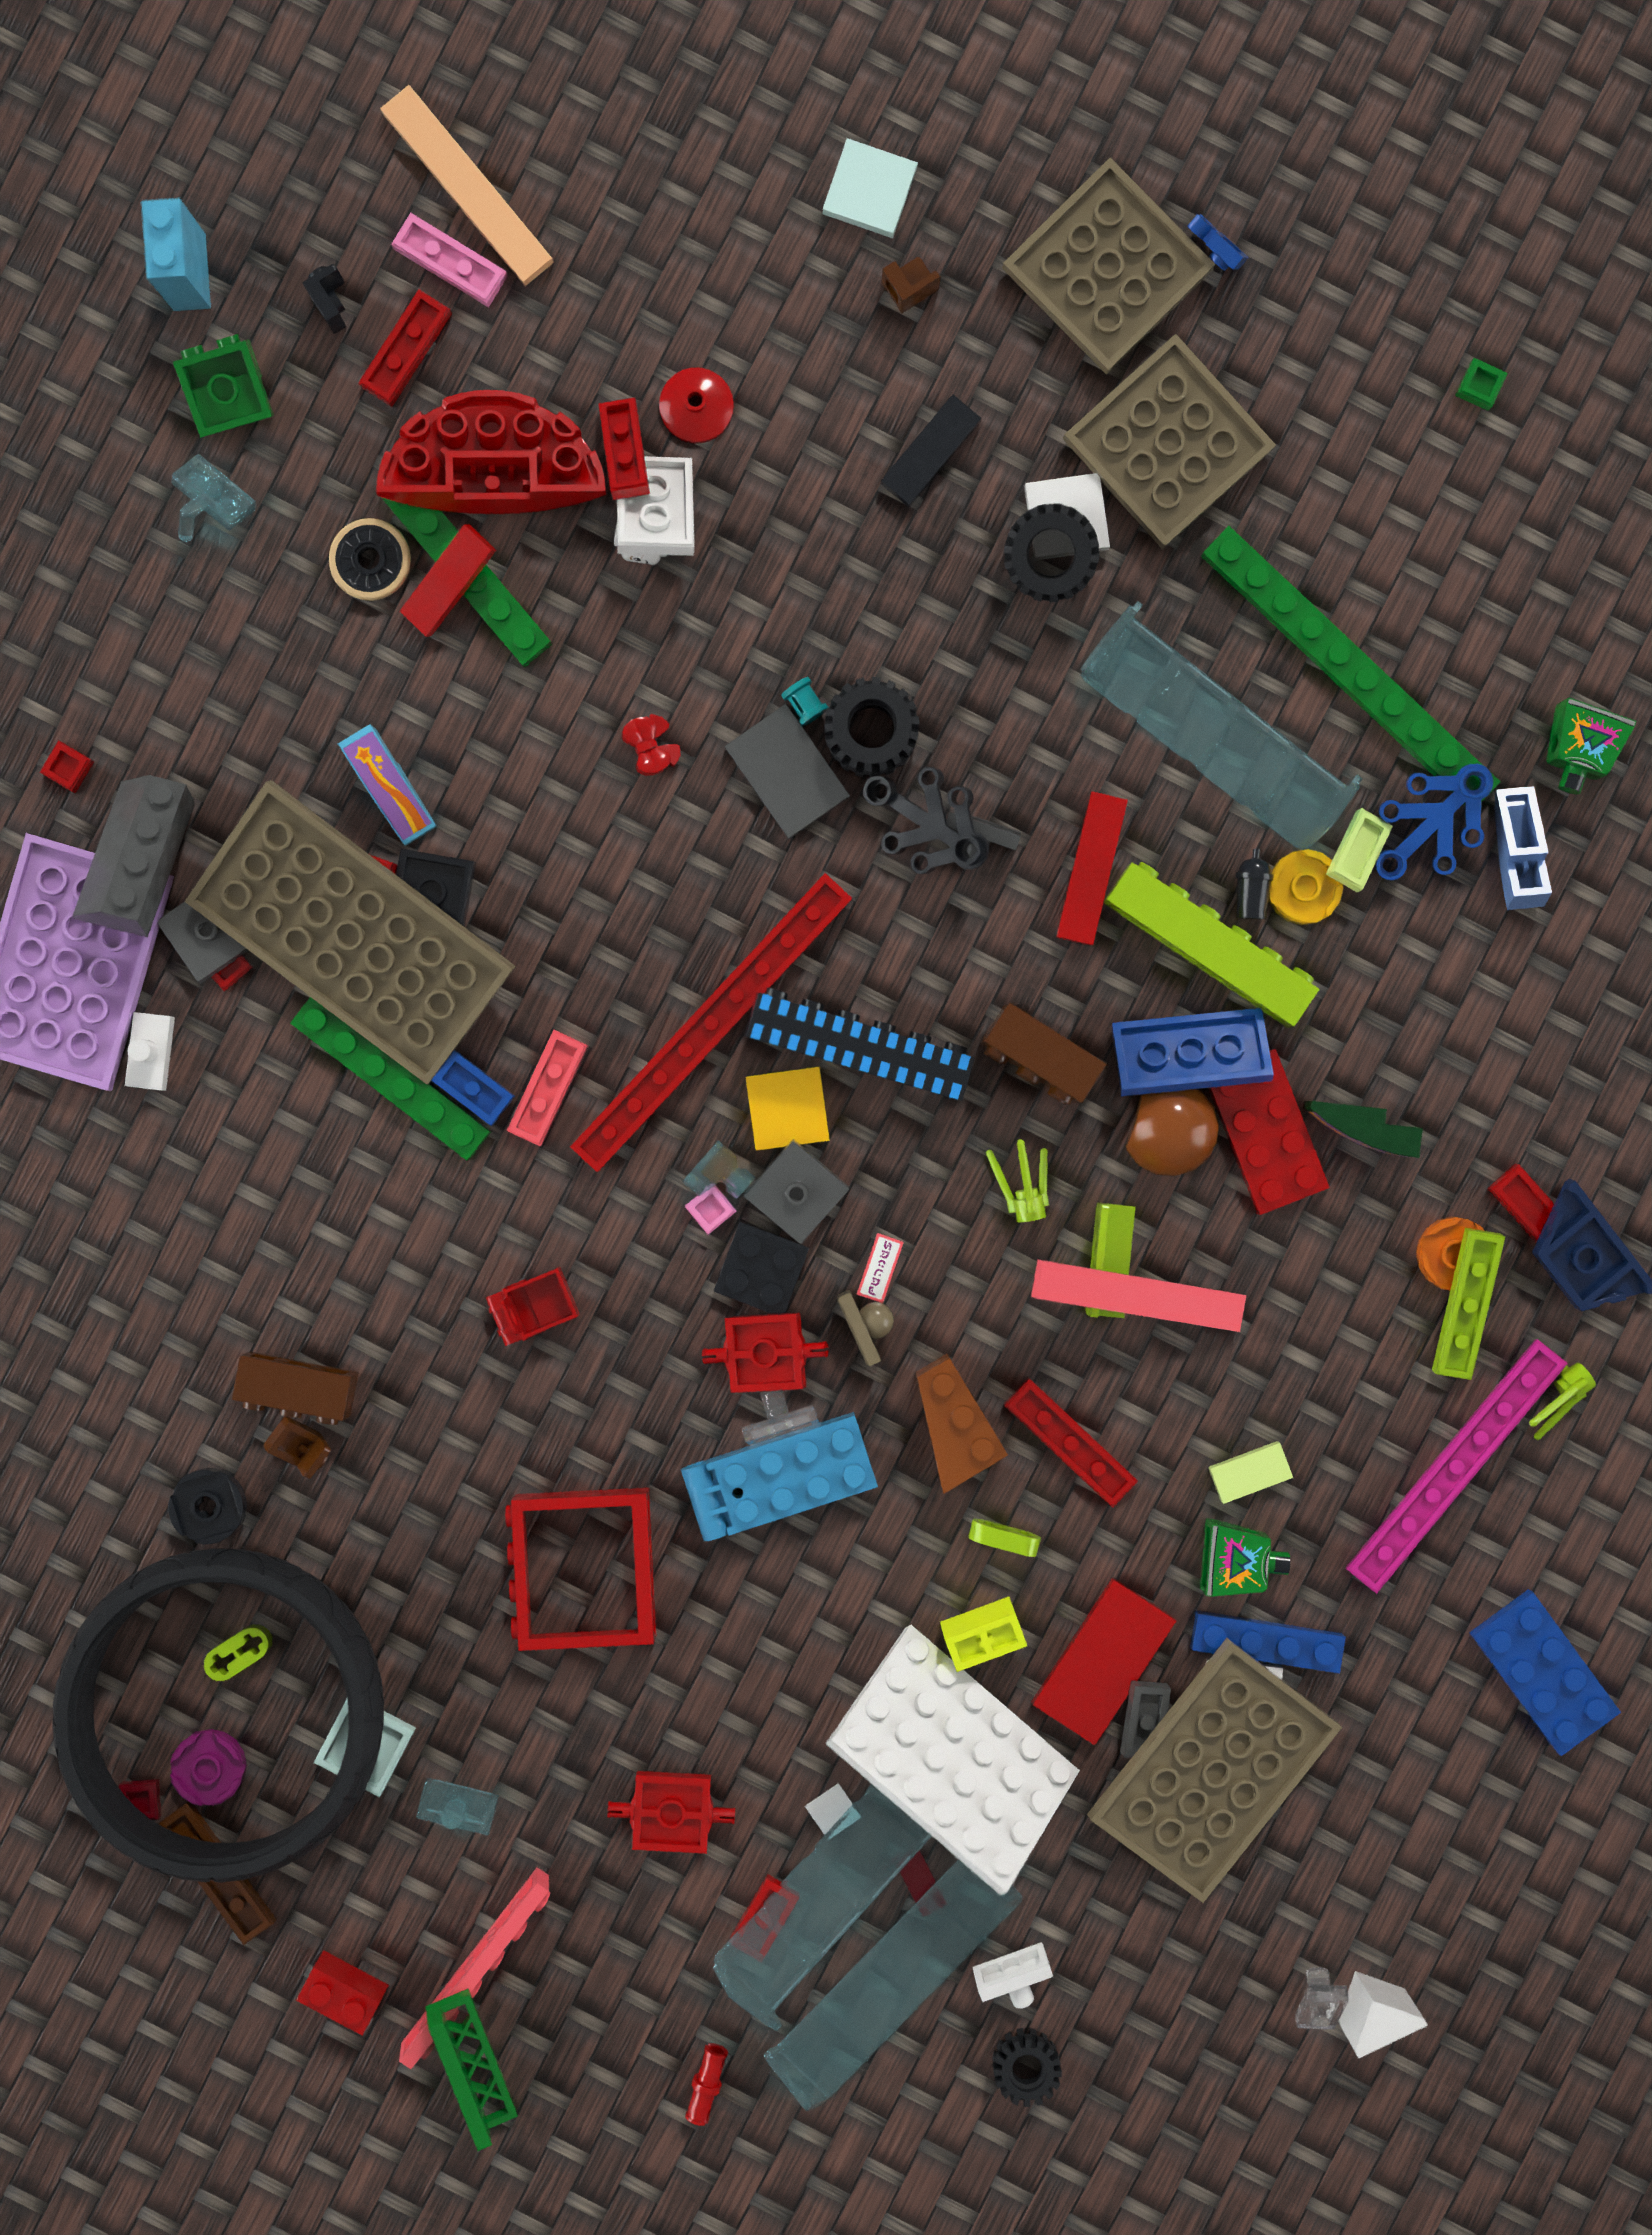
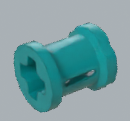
M808 676L794 683L781 694L783 700H789L801 718L799 723L802 727L821 717L829 708L826 703H821L811 688L810 684L812 681Z

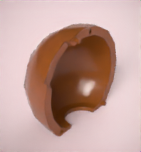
M1198 1089L1141 1094L1136 1119L1126 1143L1127 1152L1140 1167L1155 1175L1175 1177L1194 1171L1209 1159L1217 1143L1219 1124L1213 1105Z

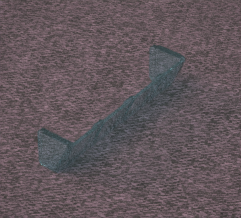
M1137 601L1134 606L1129 605L1080 668L1083 671L1081 673L1083 680L1123 712L1131 714L1137 719L1138 724L1181 758L1188 759L1200 773L1238 803L1250 808L1257 818L1295 848L1303 850L1306 847L1309 849L1334 825L1360 788L1359 783L1363 778L1356 774L1345 785L1134 617L1143 606L1141 602Z
M871 1784L866 1789L865 1795L858 1802L853 1803L815 1845V1850L808 1857L804 1858L780 1884L782 1888L777 1893L773 1891L764 1901V1906L757 1914L752 1916L716 1954V1959L713 1961L715 1963L713 1969L728 1997L766 2026L778 2031L782 2027V2023L774 2010L916 1855L932 1835Z
M958 1859L776 2047L770 2048L764 2053L767 2063L806 2111L821 2106L853 2076L868 2058L967 1959L978 1945L1020 1904L1023 1896L1012 1885L1007 1893L1000 1895Z

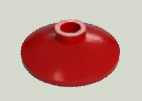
M688 368L673 375L664 385L659 399L660 415L665 427L672 435L689 443H705L715 439L726 430L733 415L734 403L729 386L718 374L704 368ZM693 396H699L703 400L697 407L689 404V399Z

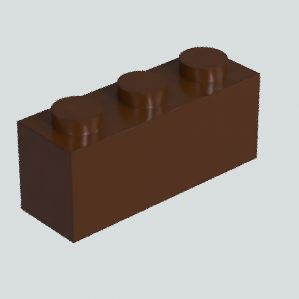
M249 1351L240 1355L232 1400L243 1402L242 1407L249 1410L264 1411L265 1406L280 1409L279 1414L282 1416L301 1418L303 1413L316 1416V1422L338 1425L339 1421H344L351 1416L359 1372Z

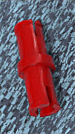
M716 2043L705 2045L699 2072L693 2076L692 2087L694 2090L685 2118L694 2125L704 2126L706 2123L708 2124L714 2098L720 2093L722 2087L720 2077L725 2059L728 2056V2050L722 2045Z

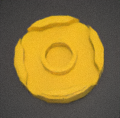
M1309 849L1292 852L1278 860L1271 870L1274 878L1271 881L1269 902L1275 912L1286 921L1300 925L1317 923L1331 915L1339 905L1344 889L1343 884L1326 875L1332 860L1321 852Z

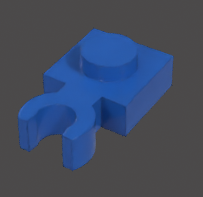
M1197 214L1187 226L1212 250L1209 258L1222 270L1226 271L1228 267L1232 270H1239L1249 258L1222 232H1219L1202 214Z

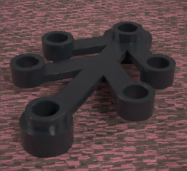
M925 767L918 775V782L924 789L928 812L898 793L894 781L889 777L873 776L866 781L863 794L869 804L873 806L889 805L921 827L902 833H886L881 841L882 848L888 854H901L905 851L906 847L940 839L949 845L950 848L934 853L916 852L910 862L914 872L929 874L935 867L954 862L964 869L979 868L988 858L989 846L985 837L974 831L969 808L973 803V793L969 788L962 786L953 787L948 793V803L955 809L957 832L947 825L940 792L944 775L936 767ZM932 771L935 774V781L932 785H929L927 783V775ZM882 785L887 787V795L884 798L879 794ZM960 791L965 795V800L961 805L956 801V795ZM894 836L898 839V847L895 850L890 846V841ZM971 843L976 847V854L973 857H970L967 853V848ZM922 856H925L928 860V865L924 870L919 866V860Z

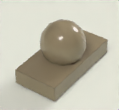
M850 1290L839 1294L837 1301L866 1365L872 1366L881 1362V1357L873 1339L883 1338L890 1333L894 1325L893 1312L888 1306L880 1302L868 1303L859 1311Z

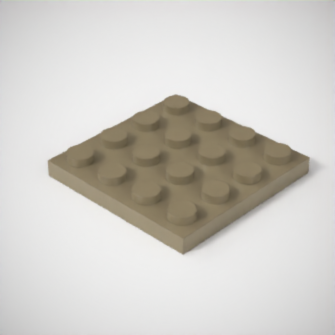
M1109 158L1003 263L1002 269L1107 375L1214 269L1215 263Z
M1177 334L1173 335L1063 436V440L1093 473L1098 474L1106 488L1162 550L1276 446Z

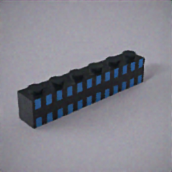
M767 988L765 994L756 993L744 1032L745 1037L963 1101L975 1057L965 1055L966 1047L946 1042L944 1048L930 1044L932 1037L910 1031L909 1037L895 1034L896 1026L875 1020L872 1027L859 1023L860 1015L840 1009L837 1016L823 1012L824 1004L808 999H803L801 1005L787 1001V993Z

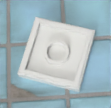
M1097 473L1025 483L1028 510L1042 504L1059 503L1071 506L1082 515H1085L1095 529L1099 551L1109 550L1110 543L1101 479ZM1054 529L1045 530L1039 533L1032 541L1035 560L1074 555V545L1071 539L1062 531Z

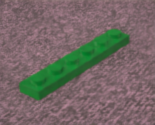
M381 497L436 563L459 531L442 511L416 507ZM485 565L463 596L525 668L548 649L552 642L491 569Z
M310 997L290 1022L295 1028L466 1161L471 1159L492 1132L431 1083L425 1084Z

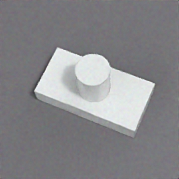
M133 1012L125 1086L166 1091L175 1017Z
M1042 1942L972 1967L982 2002L1009 1993L1013 2006L1016 2008H1025L1033 2002L1034 1996L1030 1985L1053 1977Z

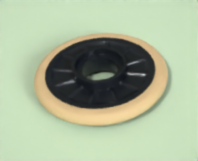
M366 518L351 522L339 531L330 547L329 567L335 582L344 592L357 599L373 601L390 596L402 586L410 570L411 555L406 539L397 528L383 520ZM375 550L379 553L380 561L375 568L365 569L361 566L360 557L365 551Z

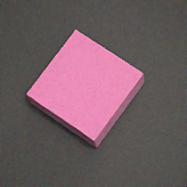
M714 1182L684 1206L707 1235L737 1212Z

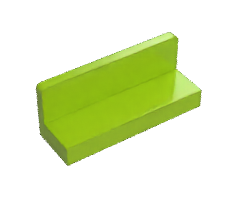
M1106 1203L1096 1204L1091 1269L1129 1275L1136 1207ZM1086 1307V1314L1090 1317H1125V1313Z

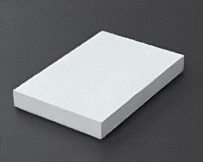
M645 456L650 494L617 499V553L694 556L692 458Z

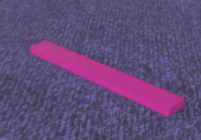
M1535 1339L1346 1566V1569L1377 1594L1568 1363L1538 1339Z

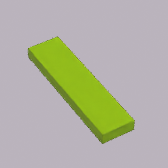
M1465 1228L1432 1367V1371L1435 1374L1472 1380L1505 1241V1236L1500 1233Z

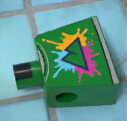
M1567 698L1558 703L1554 711L1546 759L1549 765L1564 770L1558 789L1570 794H1580L1586 778L1597 780L1607 776L1637 721L1572 698Z
M1206 1518L1200 1589L1206 1596L1214 1597L1267 1591L1269 1574H1289V1552L1271 1551V1538L1266 1533Z

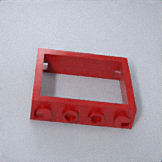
M649 1488L516 1494L511 1500V1505H506L505 1520L506 1526L512 1527L513 1542H508L507 1559L509 1565H514L515 1579H510L509 1598L510 1602H516L517 1617H512L511 1636L512 1639H518V1651L654 1644L657 1632ZM632 1506L638 1629L532 1634L525 1511Z

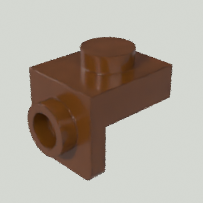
M286 1416L282 1418L263 1444L267 1453L297 1466L302 1476L308 1479L312 1478L317 1469H320L325 1464L331 1448L319 1431Z

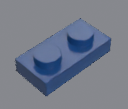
M457 1051L452 1052L431 1080L490 1126L494 1125L515 1097V1095Z

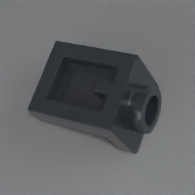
M331 264L328 267L321 266L312 271L308 279L302 282L332 332L336 334L347 327L340 315L345 311V308L334 292L335 289L342 286L345 282L336 265Z

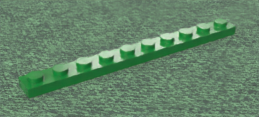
M1229 525L1202 553L1201 557L1433 776H1455L1462 767L1468 764L1483 765ZM1493 774V787L1491 792L1501 782ZM1474 775L1468 777L1466 781V786L1470 790L1477 789L1480 784L1478 777Z

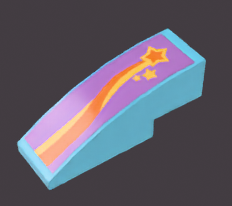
M371 724L338 743L374 802L405 846L437 827L399 763L395 761L378 731Z

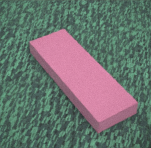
M412 213L409 214L391 244L395 251L488 308L508 277L504 269Z

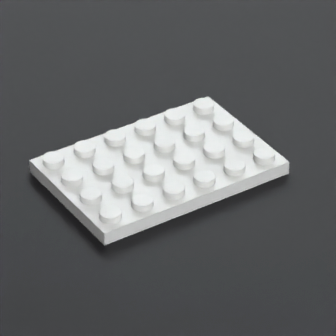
M912 1625L907 1626L900 1634L826 1742L833 1751L1000 1895L1008 1892L1080 1771L964 1670L957 1672L953 1660Z

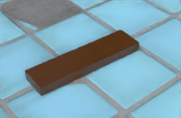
M188 1801L158 1823L162 1827L182 1836L201 1841L221 1843L196 1807ZM248 1879L229 1882H214L213 1880H210V1882H198L243 1945L272 1926L277 1920Z

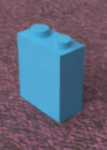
M180 198L141 201L147 279L173 311L211 309L205 232Z

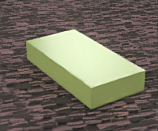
M1363 808L1357 810L1326 875L1355 892L1362 891L1393 826Z
M1278 1441L1208 1467L1223 1504L1293 1478L1282 1446Z

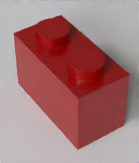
M323 1950L296 2001L363 2036L389 1985Z

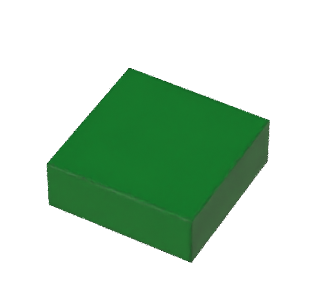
M1473 358L1455 396L1489 411L1493 407L1508 373Z

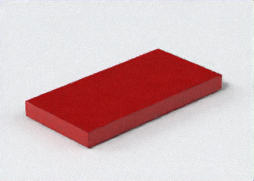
M1112 1577L1031 1701L1032 1705L1093 1745H1096L1128 1696L1131 1680L1138 1681L1176 1623V1619Z

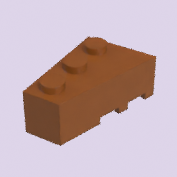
M948 1354L943 1355L916 1372L943 1494L1005 1458L1008 1454Z

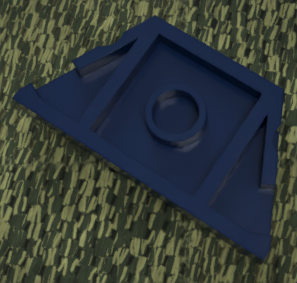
M1572 1179L1565 1181L1532 1254L1572 1305L1580 1311L1597 1308L1605 1302L1616 1303L1627 1300L1626 1297L1641 1293L1652 1294V1279L1578 1183Z

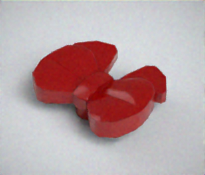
M654 714L649 715V717H638L631 720L623 727L621 734L623 742L635 747L636 754L638 755L635 767L637 772L643 776L657 775L668 768L669 765L674 767L681 756L680 746L677 744L657 745L655 739L669 729V723L663 717Z

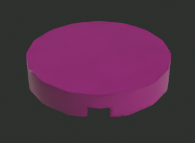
M213 1729L197 1731L184 1739L172 1754V1773L170 1777L172 1785L178 1794L191 1804L199 1806L203 1804L218 1805L232 1797L243 1783L247 1768L245 1753L237 1740L223 1731Z

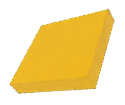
M820 1067L746 1077L756 1151L786 1147L792 1139L800 1145L830 1141Z

